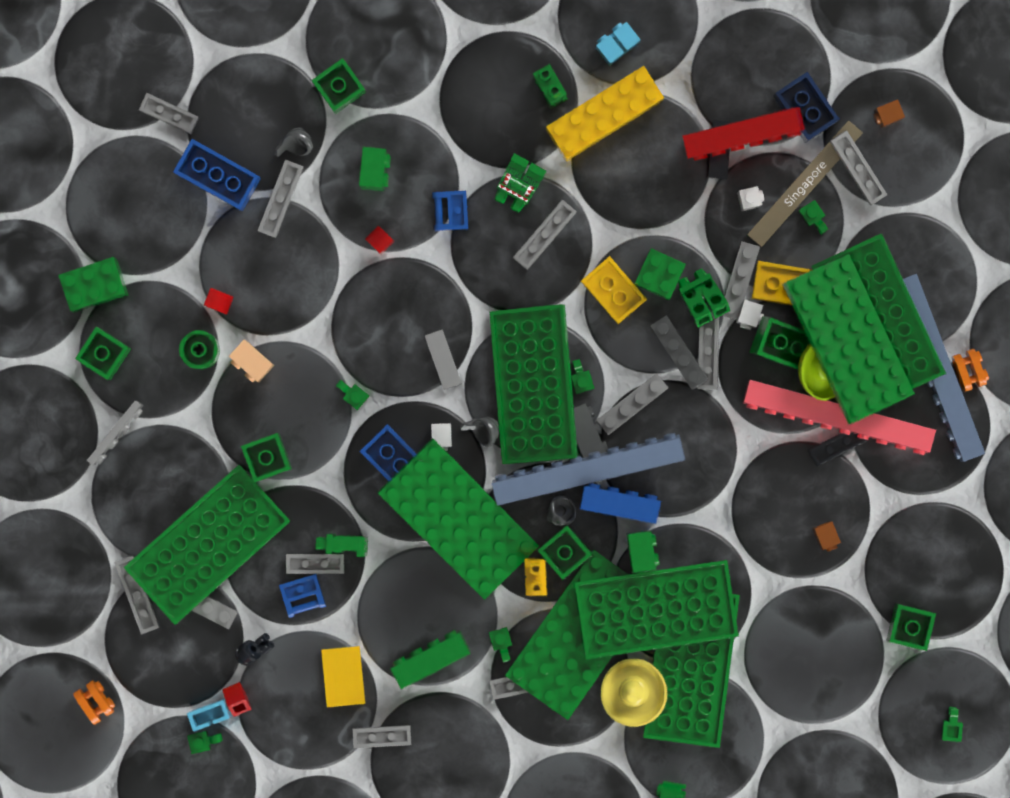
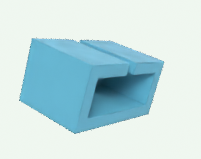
M627 22L623 25L621 23L617 24L612 29L613 33L607 37L605 34L597 40L596 49L609 66L641 41Z
M224 698L189 711L187 716L194 732L210 726L212 722L216 724L232 717V714Z

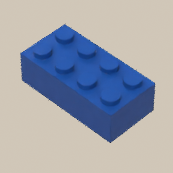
M191 139L173 171L179 177L242 212L261 180L258 175L194 139Z
M388 424L360 451L388 481L417 454Z
M589 483L588 486L583 487L579 508L657 524L661 501L657 500V496L645 494L644 497H639L638 492L626 490V494L619 493L618 488L607 486V490L600 489V485Z

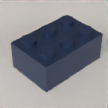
M808 72L776 92L773 96L783 111L800 107L805 130L800 131V137L805 143L840 120Z

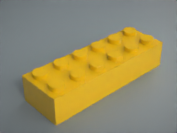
M642 66L546 126V130L565 161H568L664 100V96L645 66Z

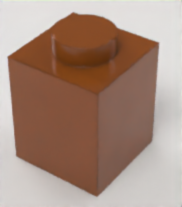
M899 100L876 108L874 110L875 114H873L876 124H880L881 128L905 118Z
M832 521L812 528L821 550L826 549L829 552L838 548L837 544H840L841 541Z

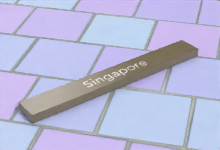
M848 120L833 138L847 130L855 142L863 132ZM830 142L747 234L760 247L768 241L839 161L840 157Z

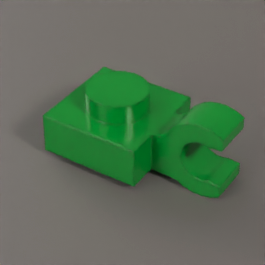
M816 200L799 210V213L809 227L814 224L821 235L828 231V227L821 220L826 215Z
M580 359L572 361L576 374L571 375L576 394L595 389L590 371H583Z
M340 380L336 385L346 393L343 399L357 411L370 396L356 384L351 388Z
M505 627L489 632L494 651L500 649L503 662L511 660L507 647L512 646L508 628Z
M949 707V720H943L942 741L962 742L963 722L958 721L959 709L957 707Z
M207 731L187 735L191 754L211 750L210 744L223 741L221 733L208 736Z

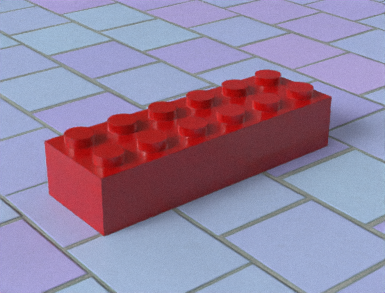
M800 107L684 135L683 140L687 157H693L694 161L708 158L707 154L712 153V156L725 154L726 149L729 148L731 152L745 149V144H749L750 147L764 144L763 140L765 139L773 142L782 140V135L786 134L788 138L801 135L800 131L805 130Z

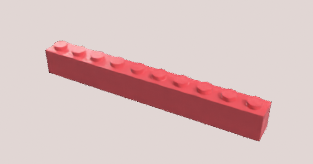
M753 380L748 381L742 402L747 404L746 408L757 410L759 407L765 409V413L776 415L777 412L784 414L783 418L794 420L795 417L800 418L802 423L813 425L814 422L821 424L820 428L831 430L832 427L837 428L839 433L850 435L852 432L858 434L857 438L869 440V437L874 438L876 443L882 445L892 443L895 444L894 448L906 450V447L914 449L913 453L924 455L925 452H931L936 430L875 413L848 425L838 403L818 400L812 396Z

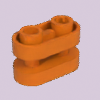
M974 348L966 351L967 357L962 358L960 354L951 357L959 383L964 392L973 389L972 383L976 382L978 387L987 385V380H989L986 369H983L981 365L983 361L982 356ZM966 365H970L972 376H969Z
M92 680L86 684L88 689L86 692L79 689L73 695L89 720L96 725L101 721V713L109 716L114 712L115 704L110 697L106 698L101 683ZM89 698H94L98 704L97 708L92 705Z

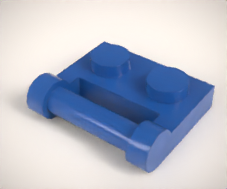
M466 190L433 192L432 199H434L436 224L434 225V231L468 229ZM442 198L448 199L449 224H443Z
M317 574L279 585L289 618L314 608L326 607ZM315 594L317 596V600L292 607V601Z

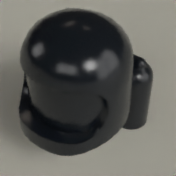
M264 633L255 642L247 640L241 644L235 652V658L238 663L244 666L251 665L261 657V654L265 655L273 649L275 645L272 641H269L270 636Z

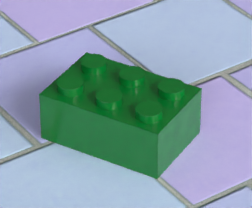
M115 257L59 275L70 312L73 313L129 295L117 258Z
M762 316L750 353L798 370L801 355L810 342L804 330L776 319Z

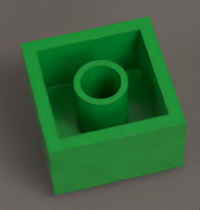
M343 58L312 79L313 84L334 114H337L366 93L365 88Z
M363 147L359 182L361 189L384 191V188L388 187L389 175L386 173V168H390L391 156L387 153L386 149Z
M651 248L634 285L670 300L686 264Z
M95 327L75 359L103 378L111 381L132 348L101 328Z
M279 433L241 446L254 482H259L292 469Z
M569 525L564 527L538 550L562 580L593 555Z
M650 530L626 533L631 571L636 573L656 570V565H659L658 553H654L653 546H657L655 534H651Z
M895 603L886 641L927 651L936 613Z

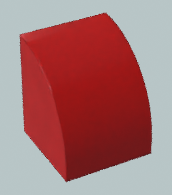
M379 226L365 238L380 255L394 242Z
M210 288L204 306L227 315L234 297Z
M240 682L222 689L227 707L234 717L252 710Z

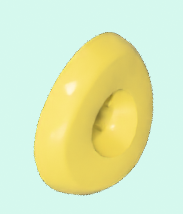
M625 659L616 663L606 673L601 686V700L605 711L613 720L626 726L637 727L652 722L661 714L667 700V687L663 676L652 664L641 659Z

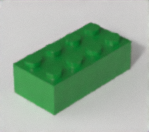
M454 629L445 634V639L439 641L437 638L429 642L427 648L422 650L420 647L410 652V657L405 659L402 656L393 661L391 671L399 687L403 689L469 655L471 650L461 631L456 632Z

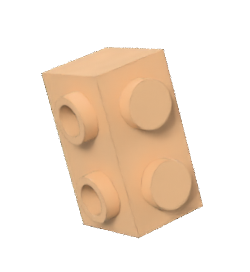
M245 339L229 355L232 359L230 363L238 370L242 368L246 371L245 376L251 382L255 380L260 382L274 367L266 357Z

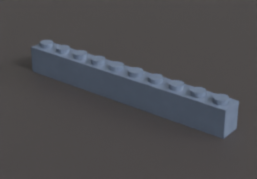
M915 274L904 278L907 289L947 373L927 382V384L934 391L932 397L935 405L940 407V419L943 424L946 423L947 437L950 442L953 441L955 446L953 449L956 459H960V462L985 454L918 276Z
M670 433L664 435L662 439H646L645 443L642 444L633 442L627 444L625 448L612 447L607 449V452L601 454L599 451L588 454L589 457L585 458L578 456L562 463V460L552 462L551 466L547 467L538 465L527 472L523 469L513 472L514 475L506 476V474L495 476V479L492 480V487L497 506L685 460L680 435Z

